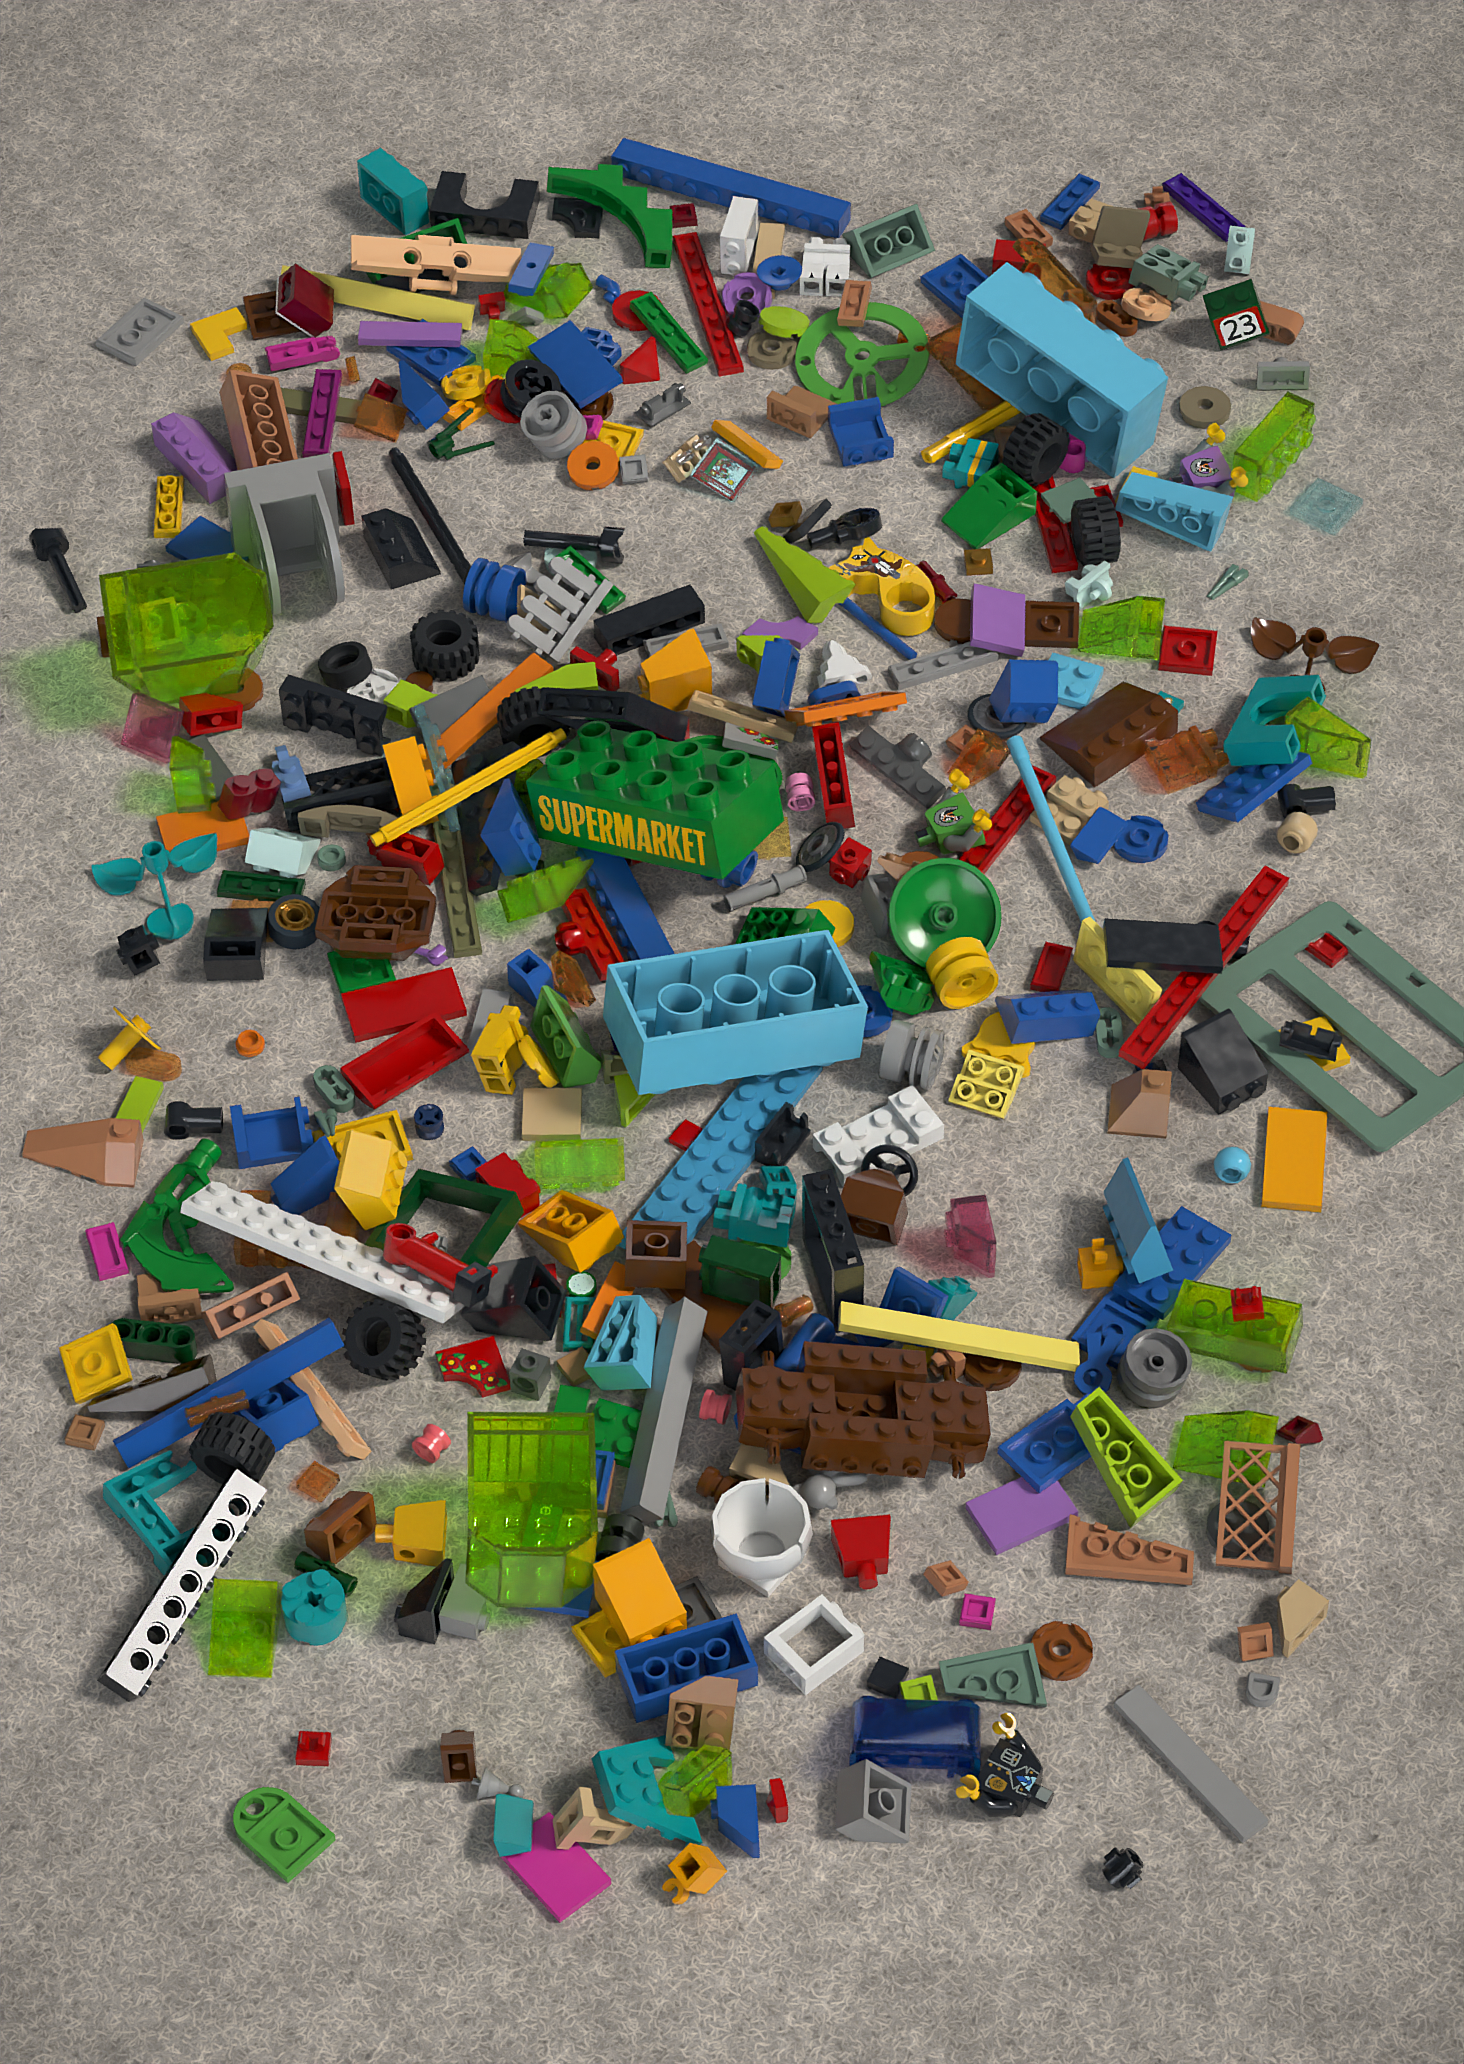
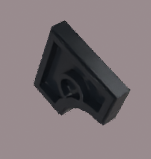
M554 197L552 220L562 221L569 225L574 231L575 238H600L603 208L601 206H596L578 198Z

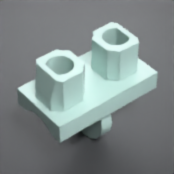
M1230 226L1225 272L1250 274L1255 228Z
M1103 561L1098 566L1093 564L1086 565L1081 572L1082 579L1078 580L1071 577L1065 582L1066 594L1073 597L1074 602H1079L1080 610L1092 600L1098 598L1102 601H1107L1112 596L1110 587L1113 586V582L1109 576L1110 563Z

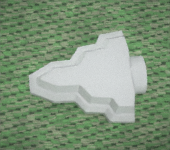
M835 640L824 643L822 652L824 662L820 665L821 674L817 676L819 688L844 681H852L859 689L860 686L865 685L872 679V674L868 667L860 664L856 657L847 655L845 648Z

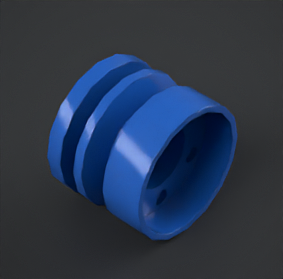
M477 558L466 578L463 590L464 610L469 613L477 612L480 616H485L489 612L491 619L507 623L512 615H517V589L520 584L526 587L525 570L511 565H503L500 568L499 563L496 561L489 562L488 559Z

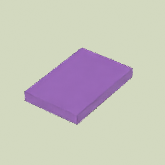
M974 583L971 589L970 646L1022 657L1025 651V595Z
M1022 1477L966 1502V1510L996 1555L1068 1523L1070 1514L1078 1516L1079 1513L1058 1481L1041 1493H1038Z

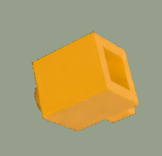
M1104 1238L1092 1239L1091 1247L1078 1248L1077 1268L1082 1290L1113 1286L1119 1274H1123L1122 1257L1116 1256L1114 1244L1104 1245Z
M689 1843L668 1865L676 1878L666 1880L662 1889L671 1892L677 1886L678 1893L671 1901L674 1904L680 1905L687 1901L690 1891L706 1894L722 1878L727 1870L709 1847Z

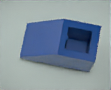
M529 948L507 963L508 985L534 1008L536 1007L541 987L544 985H548L568 1002L549 966Z

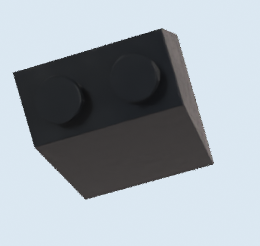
M1229 1008L1181 1033L1178 1069L1218 1115L1227 1110L1233 1111L1242 1102L1250 1098H1258L1264 1093L1267 1087L1268 1072Z
M536 1256L488 1264L487 1267L491 1265L498 1267V1273L491 1278L488 1296L470 1308L464 1306L461 1316L477 1332L551 1341L567 1294L563 1286Z

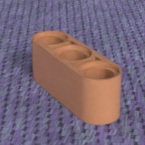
M1260 301L1270 333L1263 337L1287 345L1292 344L1304 325L1303 317L1293 310Z

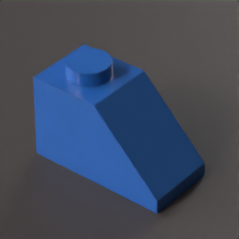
M756 1784L716 1786L717 1799H710L711 1819H718V1831L752 1858H760Z

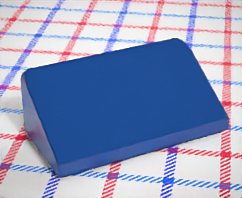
M1099 807L1072 841L1071 849L1078 860L1099 864L1129 824L1109 810Z

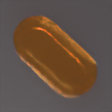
M137 1047L125 1056L126 1068L133 1075L167 1082L177 1079L182 1073L181 1060L172 1053Z

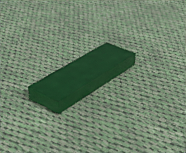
M223 870L217 888V897L274 903L277 899L286 895H303L306 882L305 879Z

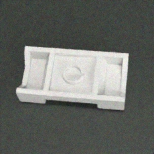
M911 1085L889 1096L887 1105L843 1127L837 1122L814 1133L813 1149L816 1152L823 1151L834 1165L840 1184L844 1187L848 1176L861 1172L862 1160L872 1148L883 1144H890L906 1150L911 1155L943 1139L944 1124L915 1087ZM890 1153L878 1155L886 1163L893 1164L901 1160L897 1155ZM872 1163L870 1164V1170L878 1169Z

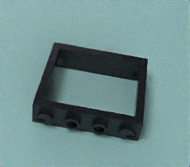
M542 687L537 711L538 715L577 731L586 723L604 721L610 725L611 729L630 733L642 730L651 731L656 735V738L673 742L685 741L689 717L636 694L620 691Z
M832 1169L802 1175V1239L829 1320L835 1328V1333L843 1332L838 1331L841 1301L864 1305V1263ZM856 1257L857 1263L848 1264V1259Z

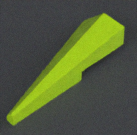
M761 526L754 531V535L807 623H822L835 603H844L856 585L852 580H846L840 576V573L836 570H831L824 566L820 560L801 548L784 541L785 538L768 531L767 527Z

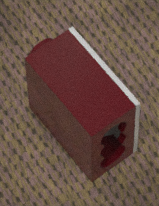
M295 263L277 278L276 314L310 337L316 338L322 332L328 331L333 324L334 289Z

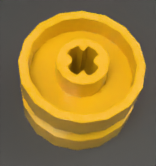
M960 937L940 945L930 954L926 962V972L935 986V991L944 1006L951 1009H962L984 1001L994 992L998 985L999 976L989 959L984 945L980 940L973 937Z

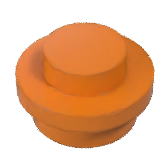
M255 1030L241 1032L236 1040L237 1052L245 1057L257 1056L265 1048L264 1038Z

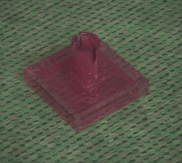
M140 692L132 693L121 745L166 764L172 762L184 711Z

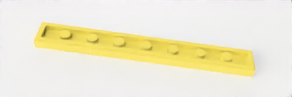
M282 265L281 275L291 266ZM306 270L334 289L335 303L417 320L424 319L427 322L462 323V329L471 330L475 309L474 304Z
M841 1301L839 1306L838 1331L1073 1372L1080 1365L1078 1342Z

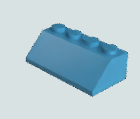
M1128 1157L1124 1158L1103 1192L1107 1204L1102 1207L1128 1274L1135 1272L1138 1282L1142 1283L1171 1272L1173 1269Z

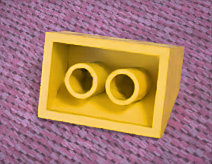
M351 1130L346 1132L334 1189L363 1229L368 1230L396 1219L408 1163L405 1154L399 1151L392 1141Z

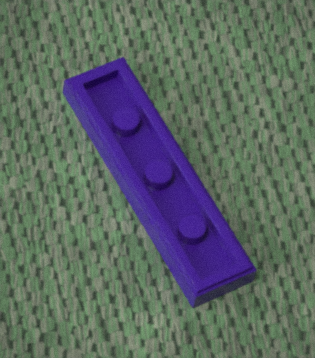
M1182 173L1162 183L1165 192H1169L1173 199L1225 242H1228L1230 226L1246 227Z

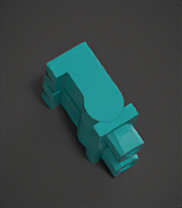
M738 1183L736 1192L720 1190L718 1208H715L713 1228L728 1230V1239L737 1240V1237L746 1241L787 1247L796 1212L797 1193L790 1194L789 1189H785V1194L773 1193V1195H767L761 1188H747V1184Z

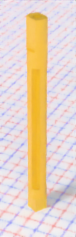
M1004 401L921 451V456L926 463H934L950 453L953 443L966 445L968 438L976 439L1021 413V411L1007 401Z

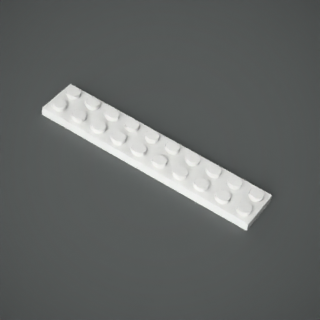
M212 1181L182 1202L180 1213L440 1323H445L465 1306L453 1299V1291L407 1265L388 1263L384 1260L381 1249L359 1243L355 1238L342 1236L331 1231L326 1226L311 1223L300 1215H292L280 1210L274 1204H266L254 1199L250 1194L230 1189L224 1183Z

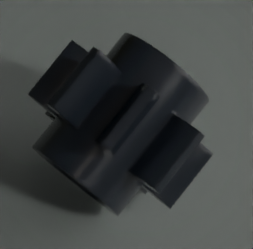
M1115 1847L1104 1856L1106 1862L1103 1863L1105 1866L1102 1869L1103 1875L1115 1888H1120L1121 1886L1124 1888L1127 1885L1131 1889L1142 1880L1140 1874L1144 1865L1141 1858L1132 1849L1126 1848L1124 1850L1122 1848L1119 1851Z

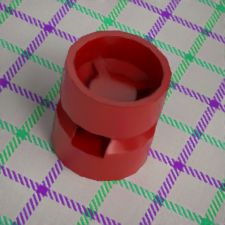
M1170 201L1155 204L1154 208L1151 206L1138 208L1150 212L1143 240L1156 238L1158 233L1161 236L1177 233V213Z

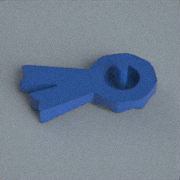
M1110 1329L1101 1346V1331L1095 1334L1091 1332L1086 1333L1088 1360L1076 1368L1074 1375V1384L1082 1395L1091 1394L1098 1387L1104 1392L1110 1389L1112 1373L1107 1364L1122 1341L1123 1334H1115Z

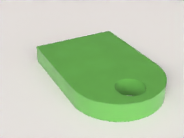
M262 1787L252 1790L239 1800L234 1809L233 1823L236 1835L240 1841L287 1883L336 1840L333 1832L291 1795L278 1788ZM259 1803L264 1806V1809L257 1815H251L246 1812L248 1806Z

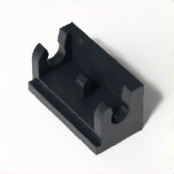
M785 1102L756 1139L755 1161L765 1166H786L811 1133V1129L808 1128L807 1114L803 1112L800 1118H797L793 1113V1105Z

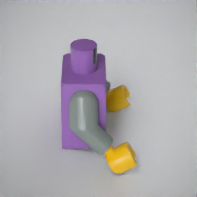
M1212 423L1207 428L1209 437L1207 439L1204 438L1189 455L1180 461L1179 475L1169 477V481L1234 497L1236 486L1245 487L1248 484L1246 471L1241 466L1235 467L1231 471L1218 445L1213 446L1214 442L1221 443L1225 440V432L1220 429L1217 423Z

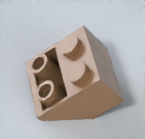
M704 1676L671 1693L665 1745L729 1754L738 1680Z

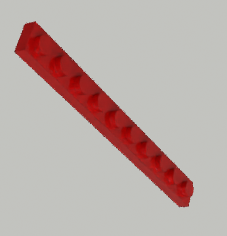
M1265 865L1218 925L1223 968L1288 886L1289 877ZM1180 972L1119 1049L1118 1056L1144 1070L1218 974Z

